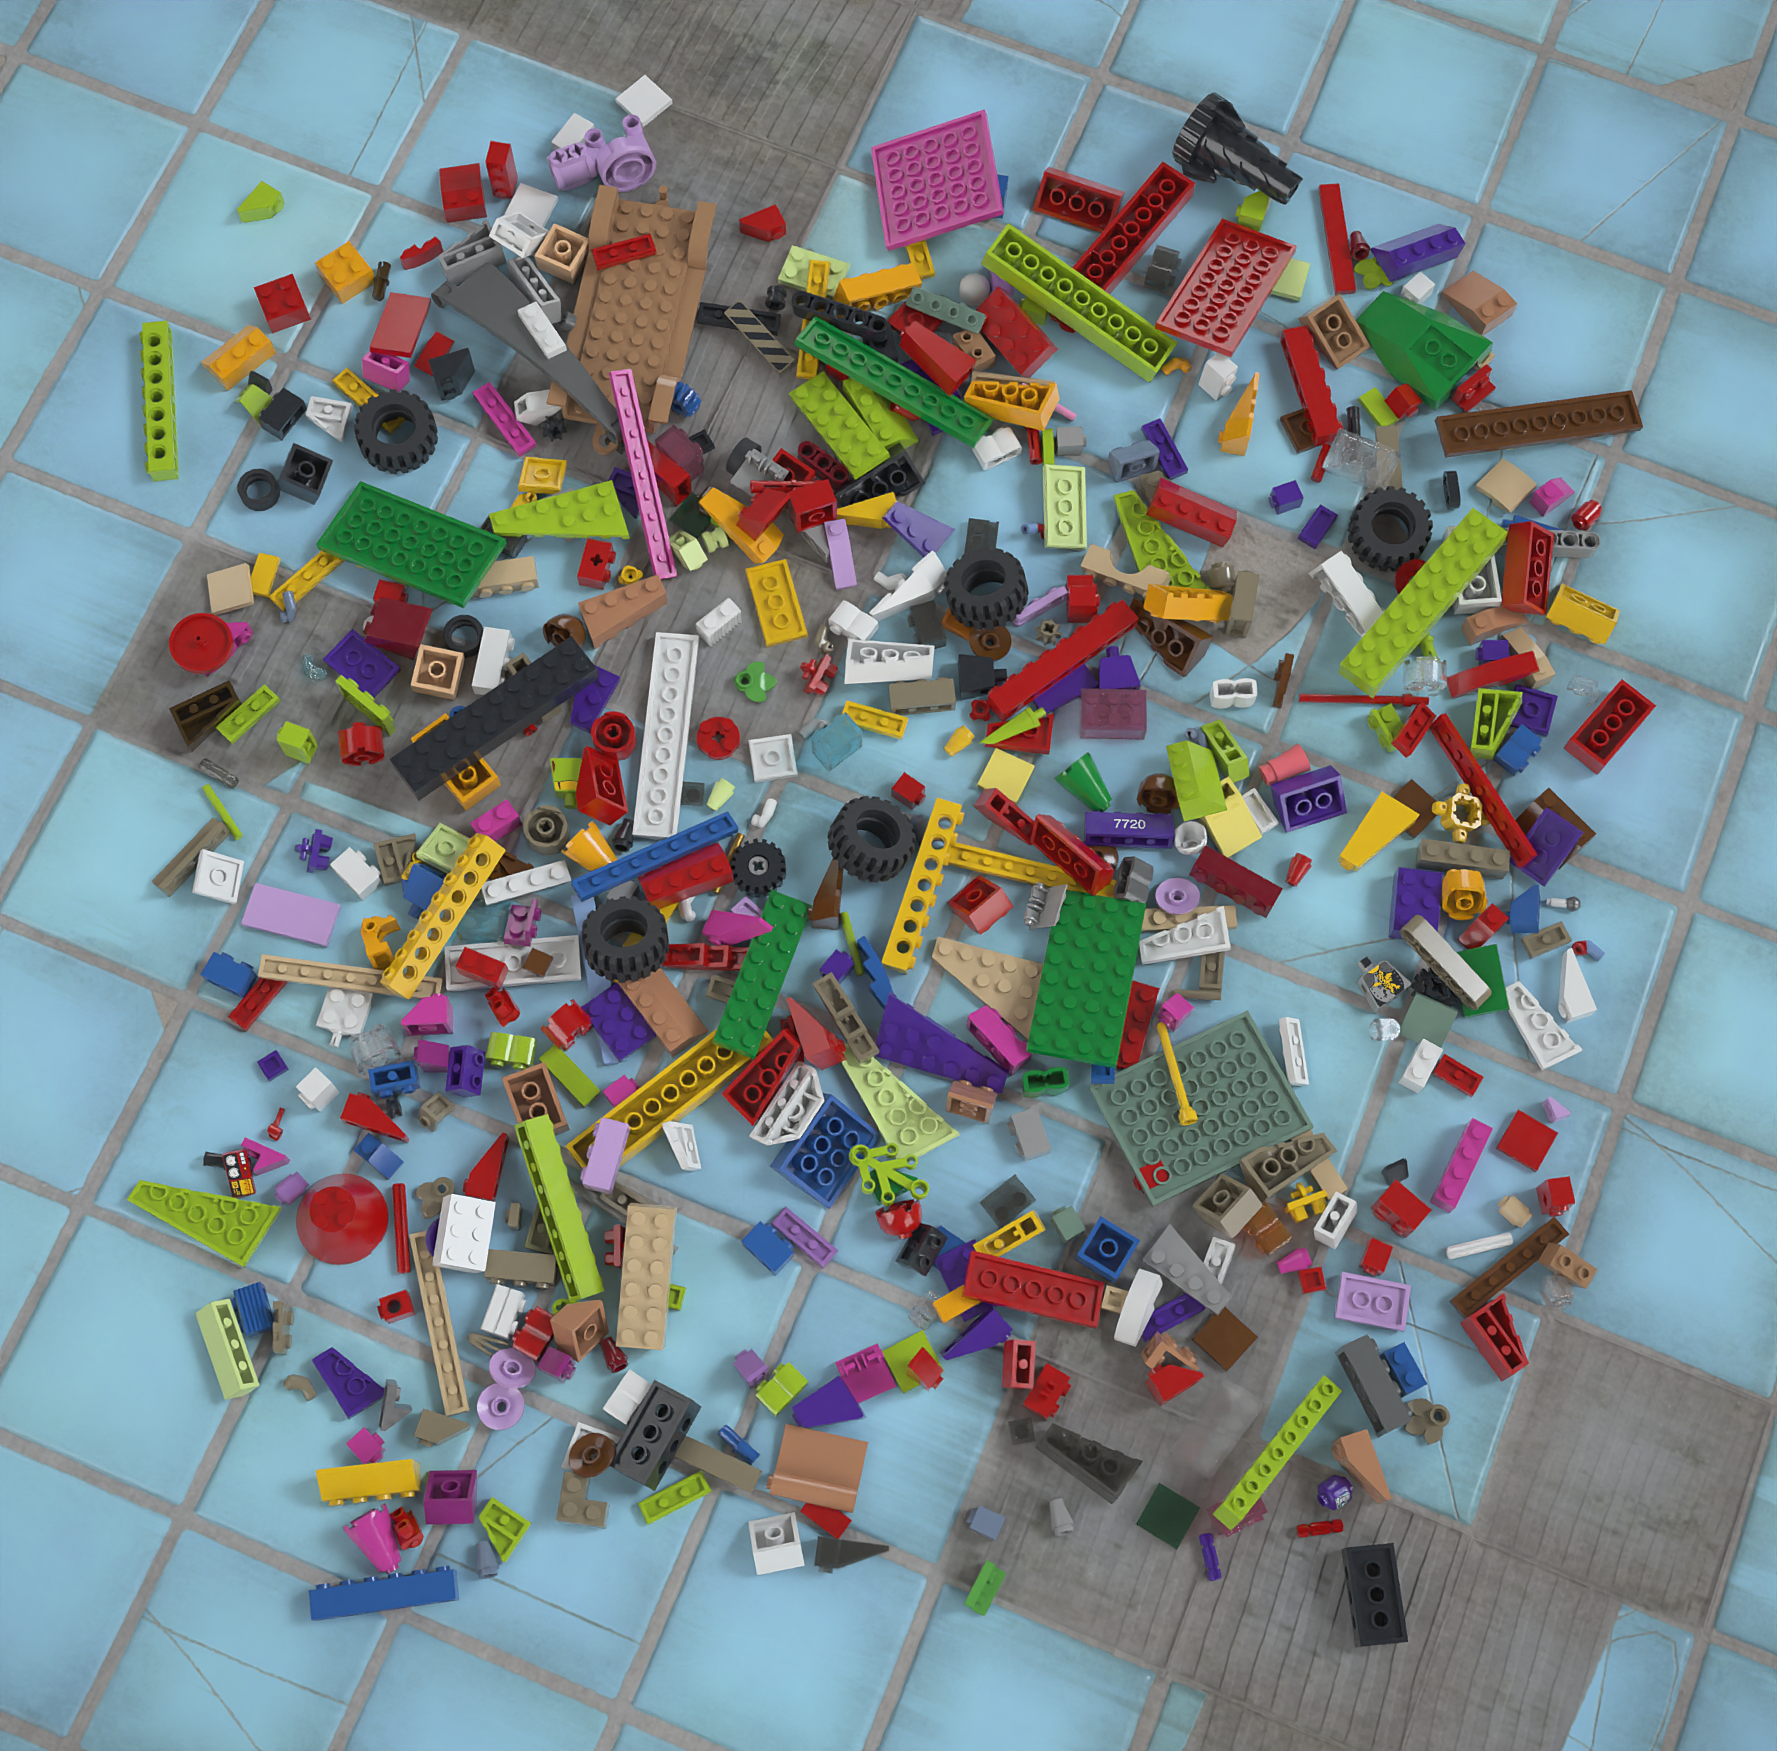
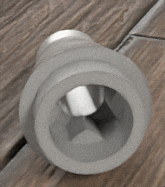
M1063 1499L1050 1501L1051 1528L1055 1532V1536H1064L1072 1533L1075 1524L1064 1505Z

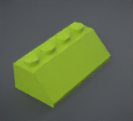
M852 378L843 381V394L848 403L886 450L899 442L904 448L918 442V438L906 418L891 411L892 401Z
M1188 740L1167 745V754L1184 822L1227 811L1213 751Z

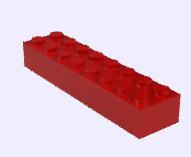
M1162 161L1072 268L1105 292L1111 294L1193 197L1196 183Z

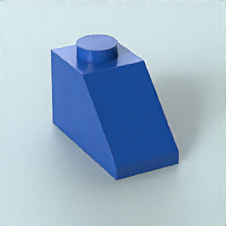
M1539 884L1533 885L1511 902L1510 911H1506V916L1509 918L1506 924L1511 925V933H1539L1541 899Z

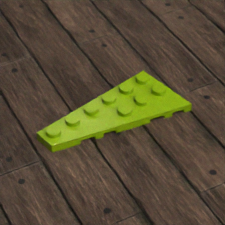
M612 480L489 514L494 534L497 536L521 537L522 535H535V537H543V535H550L560 538H589L593 536L602 537L603 539H611V537L630 539Z
M1134 490L1113 495V501L1138 572L1151 565L1169 572L1171 578L1169 586L1211 590L1203 582L1197 570L1195 571L1192 568L1188 559L1172 538L1164 532L1158 520L1146 515L1148 508Z
M143 1180L138 1181L127 1198L129 1202L243 1268L246 1267L282 1210L280 1206H271L259 1202H250Z

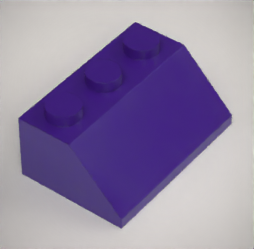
M1331 765L1270 785L1273 803L1286 833L1347 813L1342 778Z

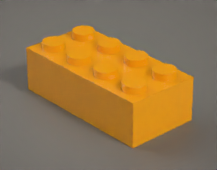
M445 713L411 738L412 743L448 720L449 716ZM481 758L444 785L465 811H468L499 788L501 783L495 772Z

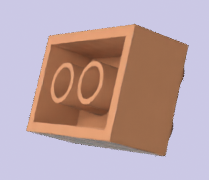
M545 1062L502 1078L517 1123L548 1114L549 1119L553 1123L555 1136L570 1130Z

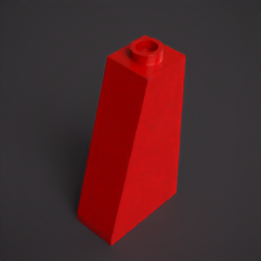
M914 321L909 327L905 326L900 334L902 339L899 346L949 396L971 375L977 360L918 322Z
M647 440L657 487L677 507L692 494L690 475Z

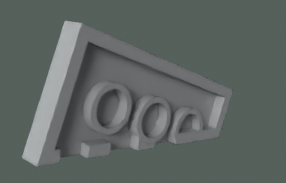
M1169 1224L1143 1258V1262L1218 1316L1231 1299V1295L1172 1225Z

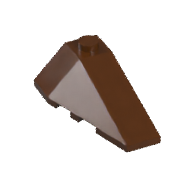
M1136 597L1133 598L1130 608L1139 618L1135 627L1136 630L1146 637L1151 643V648L1161 655L1167 667L1186 677L1205 656L1213 636L1184 620L1153 617L1151 612L1144 609L1145 601Z
M832 859L813 900V907L808 908V920L811 921L812 928L838 930L844 868L841 869L838 866L837 860Z

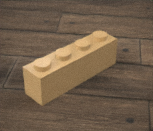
M534 556L495 561L471 598H487L500 593L508 595L514 591L522 590L527 592L532 591L534 588H539Z

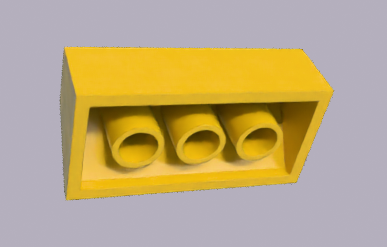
M413 1459L316 1470L321 1499L323 1502L329 1503V1506L344 1505V1501L353 1500V1504L368 1502L367 1498L377 1497V1501L391 1500V1495L411 1498L415 1497V1493L421 1492L420 1463Z

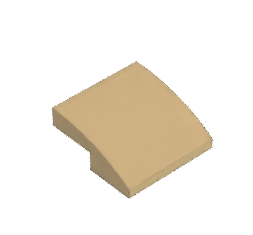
M1502 458L1476 484V491L1493 499V505L1510 514L1537 487V484L1518 467Z

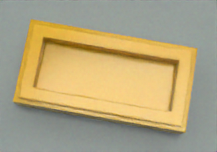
M263 553L258 554L251 575L253 595L269 598L281 561L280 557Z

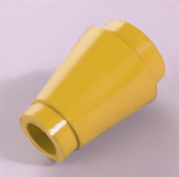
M964 725L960 728L957 727L943 749L953 757L973 743L972 740L975 736Z

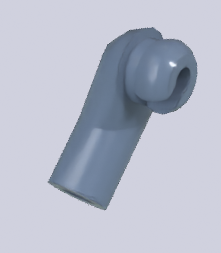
M1188 728L1185 731V737L1188 741L1209 749L1207 737L1204 733L1195 728Z

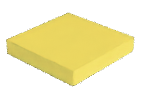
M995 748L977 787L983 790L997 788L1014 804H1017L1035 766Z

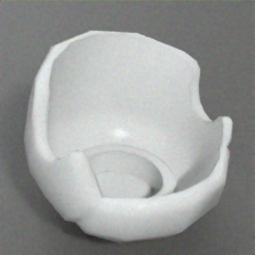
M972 273L962 278L959 296L965 304L979 306L989 296L990 284L985 276Z
M1195 821L1183 822L1177 826L1174 838L1176 849L1184 855L1200 853L1207 844L1205 827Z

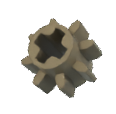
M1052 618L1050 621L1042 619L1041 627L1036 626L1035 632L1039 633L1036 640H1041L1044 646L1050 643L1055 645L1056 638H1061L1062 634L1059 632L1060 624L1056 625Z

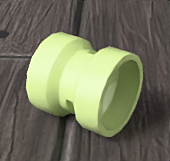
M721 527L715 528L711 533L707 531L701 534L708 553L714 552L716 548L729 546L726 534Z

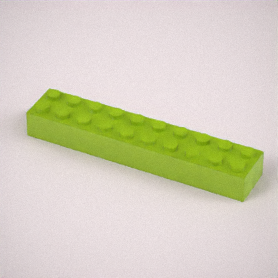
M1009 223L988 249L981 262V265L1149 383L1178 343L1164 332L1155 329L1154 325Z
M1472 508L1340 663L1338 673L1373 698L1504 544L1508 532Z

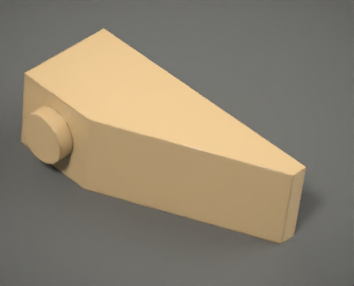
M1520 627L1502 634L1503 640H1508L1511 656L1529 651H1534L1540 671L1524 677L1526 685L1529 688L1537 689L1549 684L1555 672L1546 655L1523 628Z

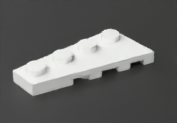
M1224 905L1216 908L1211 913L1202 914L1192 921L1183 922L1173 929L1164 930L1141 940L1139 946L1142 964L1231 950Z
M1520 981L1506 987L1510 1006L1508 1012L1541 1070L1547 1069L1583 1050L1569 1038L1570 1035L1564 1029H1561L1555 1023L1554 1018L1543 1010L1539 1002Z

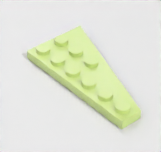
M844 1044L846 1060L842 1061L841 1064L886 1144L895 1143L898 1146V1154L894 1157L895 1159L904 1158L909 1154L919 1158L960 1136L958 1131L948 1125L939 1114L937 1115L919 1096L902 1081H899L874 1056L860 1064L848 1044ZM889 1148L891 1153L895 1152L893 1148ZM909 1159V1160H907V1163H910V1162H912L913 1160H912V1159Z

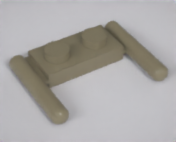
M1225 951L1201 956L1199 990L1174 989L1172 996L1179 993L1185 999L1221 1001Z

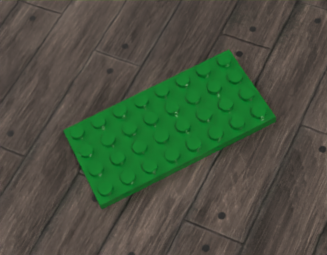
M360 481L318 540L316 546L318 550L464 609L507 543L505 538Z
M1066 890V898L1060 909V918L1056 926H1051L1026 1052L1116 1068L1146 903L1100 895L1092 896L1089 893Z

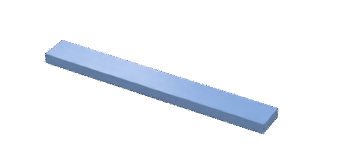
M576 894L571 896L592 1000L611 987L612 984L605 976L600 977L597 975L595 970L589 967L585 959L581 937L582 925L584 920L587 919V915L592 910H596L594 897L581 902ZM598 1034L604 1065L619 1063Z

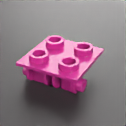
M878 1343L835 1362L842 1379L858 1404L896 1387Z

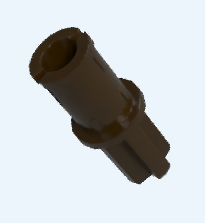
M381 261L378 262L377 273L373 278L374 289L372 298L379 302L384 299L386 287L390 283L388 278L391 265L383 261V266Z

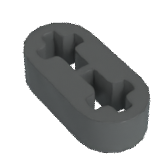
M561 311V321L553 323L552 326L558 332H570L576 324L577 317L568 311Z

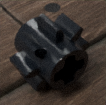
M556 414L553 417L545 416V423L540 424L541 429L544 430L542 432L543 437L548 436L551 442L558 438L562 440V433H567L566 427L563 426L565 424L564 418L559 420Z

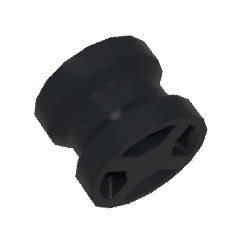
M777 285L769 286L767 288L768 297L765 299L766 307L772 310L784 309L786 304L784 299L787 297V290Z

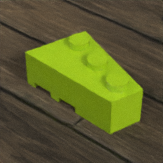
M1478 688L1471 743V753L1475 758L1494 759L1522 704L1523 692Z

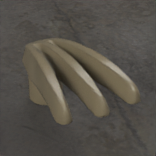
M469 1333L467 1336L470 1344L491 1358L494 1354L485 1349V1347L497 1352L502 1349L487 1343V1341L505 1346L509 1345L506 1341L478 1333Z

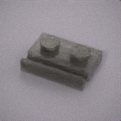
M969 518L964 554H970L978 548L979 550H984V548L990 547L992 550H995L999 522L996 521L995 523L990 522V520Z
M1015 1174L980 1201L979 1204L986 1210V1213L999 1229H1001L1036 1202V1199Z

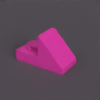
M246 1137L241 1144L244 1149H247L248 1156L258 1159L253 1169L256 1175L280 1168L290 1162L286 1155Z

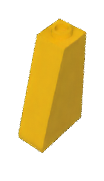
M1381 792L1338 858V861L1341 862L1340 865L1348 871L1354 870L1357 872L1411 827L1420 814L1386 793Z

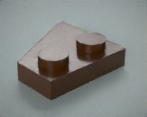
M1286 653L1284 659L1279 660L1278 666L1275 669L1273 680L1277 681L1273 707H1282L1283 696L1286 693L1291 675L1294 654Z

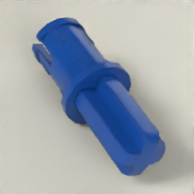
M724 1425L718 1431V1436L733 1449L732 1452L740 1455L748 1465H752L760 1456L745 1441V1437L742 1439L728 1425Z

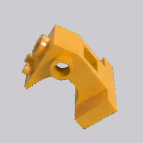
M387 915V918L380 916L363 918L360 932L366 947L367 956L376 970L385 971L395 959L387 941L383 942L387 935L401 930L396 918H392L393 916Z

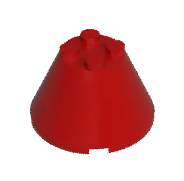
M343 1173L323 1178L305 1193L298 1206L296 1229L299 1239L305 1249L322 1262L333 1265H347L358 1262L369 1256L377 1245L382 1242L386 1234L389 1221L387 1203L380 1190L364 1177Z

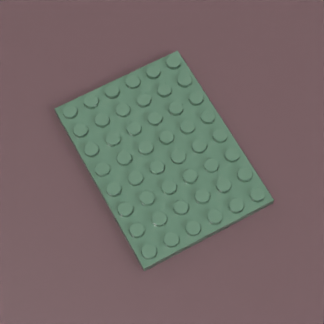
M1248 1010L1172 1046L1189 1106L1196 1111L1198 1117L1196 1123L1186 1126L1180 1124L1178 1115L1181 1108L1164 1051L1116 1073L1114 1084H1093L1089 1086L1090 1093L1152 1208L1240 1165V1160L1257 1148L1270 1147L1278 1143L1287 1142L1312 1130L1314 1127ZM1161 1159L1164 1167H1158L1153 1174L1155 1182L1159 1185L1149 1189L1139 1169L1148 1164H1157ZM1158 1170H1166L1169 1176L1166 1182L1157 1180L1156 1172Z

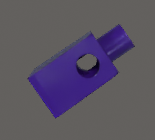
M1117 646L1106 648L1107 657L1101 658L1098 665V698L1139 694L1141 684L1131 656H1120Z

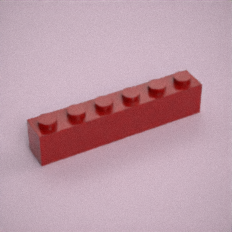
M1307 325L1285 329L1282 331L1280 343L1301 407L1307 410L1304 412L1305 419H1311L1307 421L1309 432L1315 431L1311 433L1314 447L1339 442L1340 436L1343 433V425L1337 419L1336 404L1331 401V389L1329 385H1326L1325 371L1319 364V352L1313 346V334L1308 331Z

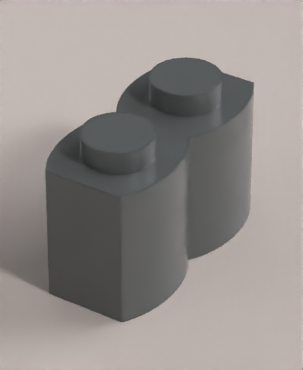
M1135 856L1124 857L1119 867V878L1114 887L1113 898L1146 903L1148 899V886L1153 879V866Z

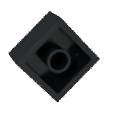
M293 443L275 488L315 505L333 460Z

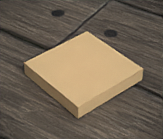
M244 563L207 574L212 614L219 615L254 604L248 564Z

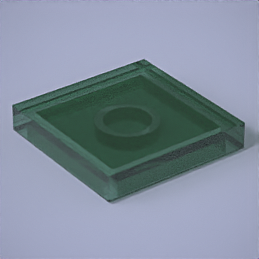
M1158 1483L1135 1525L1177 1550L1200 1507L1163 1484Z

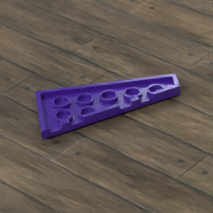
M892 992L889 993L875 1044L879 1049V1053L875 1057L956 1081L965 1080L973 1086L988 1087L993 1089V1092L1002 1094L1009 1070L988 1056H983L974 1050L973 1046L967 1042L965 1044L956 1038L955 1034L928 1016L922 1015L913 1006L898 999Z

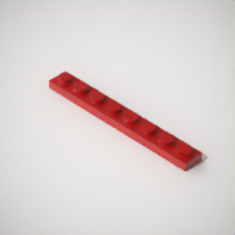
M1446 713L1440 714L1429 729L1463 782L1469 785L1472 796L1478 798L1482 803L1484 815L1506 849L1510 850V855L1519 868L1525 867L1537 856L1536 851Z

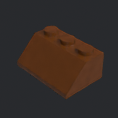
M1548 788L1515 821L1526 836L1544 809L1548 807L1584 832L1558 868L1560 870L1593 839L1596 833L1561 798Z

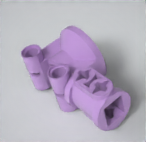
M634 114L627 115L622 121L626 138H616L609 142L608 145L604 141L602 132L599 129L593 128L589 129L584 135L586 144L574 143L553 151L547 157V162L558 190L567 191L587 184L594 177H597L598 173L605 186L617 187L618 192L635 190L649 181L655 172L656 160L645 139L640 118Z

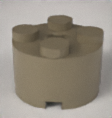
M542 805L533 811L531 810L524 819V834L532 850L542 855L561 853L569 841L570 829L564 814L558 808L551 805Z

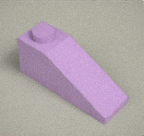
M845 519L824 522V532L830 552V562L836 590L857 587Z

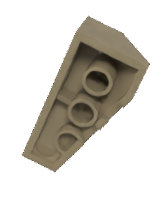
M1324 1133L1291 1142H1282L1270 1147L1257 1148L1242 1158L1240 1165L1246 1186L1252 1189L1263 1204L1335 1154L1337 1150Z

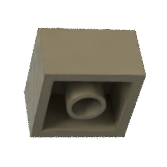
M1223 1173L1192 1205L1205 1224L1232 1239L1263 1206L1250 1187Z

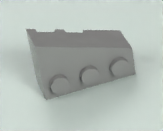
M487 219L482 222L483 225L476 231L471 230L467 233V238L460 243L457 241L438 256L447 281L454 285L465 281L485 263H491L495 267L507 263L501 244L489 237L492 227Z

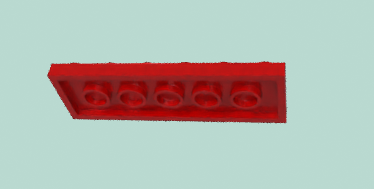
M971 1250L962 1297L1095 1329L1098 1327L1104 1282Z

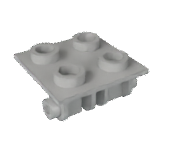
M756 449L748 451L745 456L747 459L730 483L753 498L756 493H750V480L783 481L789 471Z
M1036 882L1030 894L1033 898L1028 900L1032 904H1027L1023 916L1024 924L1029 926L1030 930L1056 926L1060 918L1062 903L1066 898L1067 884L1044 888V884Z

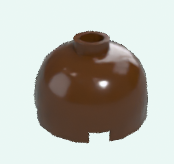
M556 615L550 618L543 626V635L548 644L551 642L555 647L571 636L581 648L585 643L586 633L583 624L572 615Z
M1156 773L1147 776L1140 783L1136 800L1140 807L1141 805L1147 807V812L1170 814L1172 809L1176 808L1177 810L1179 808L1173 777L1163 773Z

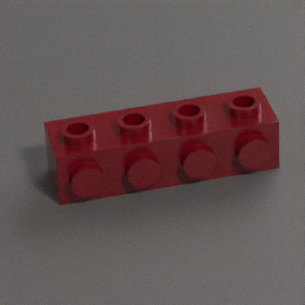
M1206 845L1189 873V876L1193 877L1196 881L1204 883L1213 888L1217 893L1229 897L1235 903L1247 907L1255 914L1261 915L1264 918H1267L1283 890L1280 886Z

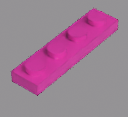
M490 381L472 392L473 397L519 457L537 446L534 439L521 422L517 421L515 414Z

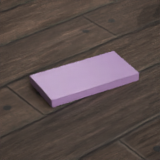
M255 883L241 924L245 927L328 947L341 905Z

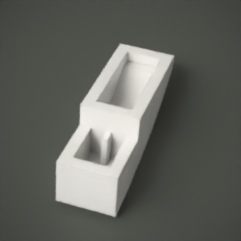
M1142 1269L1138 1270L1121 1311L1114 1335L1115 1340L1136 1347L1154 1311L1153 1304L1162 1287L1160 1275Z

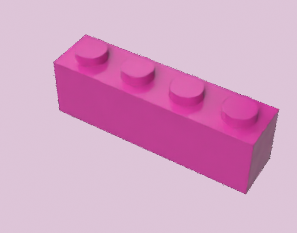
M1474 1118L1466 1124L1430 1199L1431 1204L1449 1213L1456 1208L1493 1130L1492 1127Z

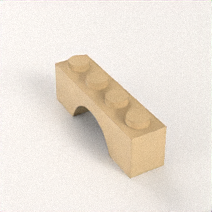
M1090 544L1081 564L1084 575H1093V580L1098 578L1111 587H1115V585L1122 587L1127 593L1141 594L1144 599L1146 598L1148 583L1169 585L1171 580L1169 572L1151 565L1135 574L1122 573L1113 566L1111 551L1094 544Z

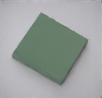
M1416 992L1397 1034L1418 1043L1425 1039L1441 1048L1458 1010Z

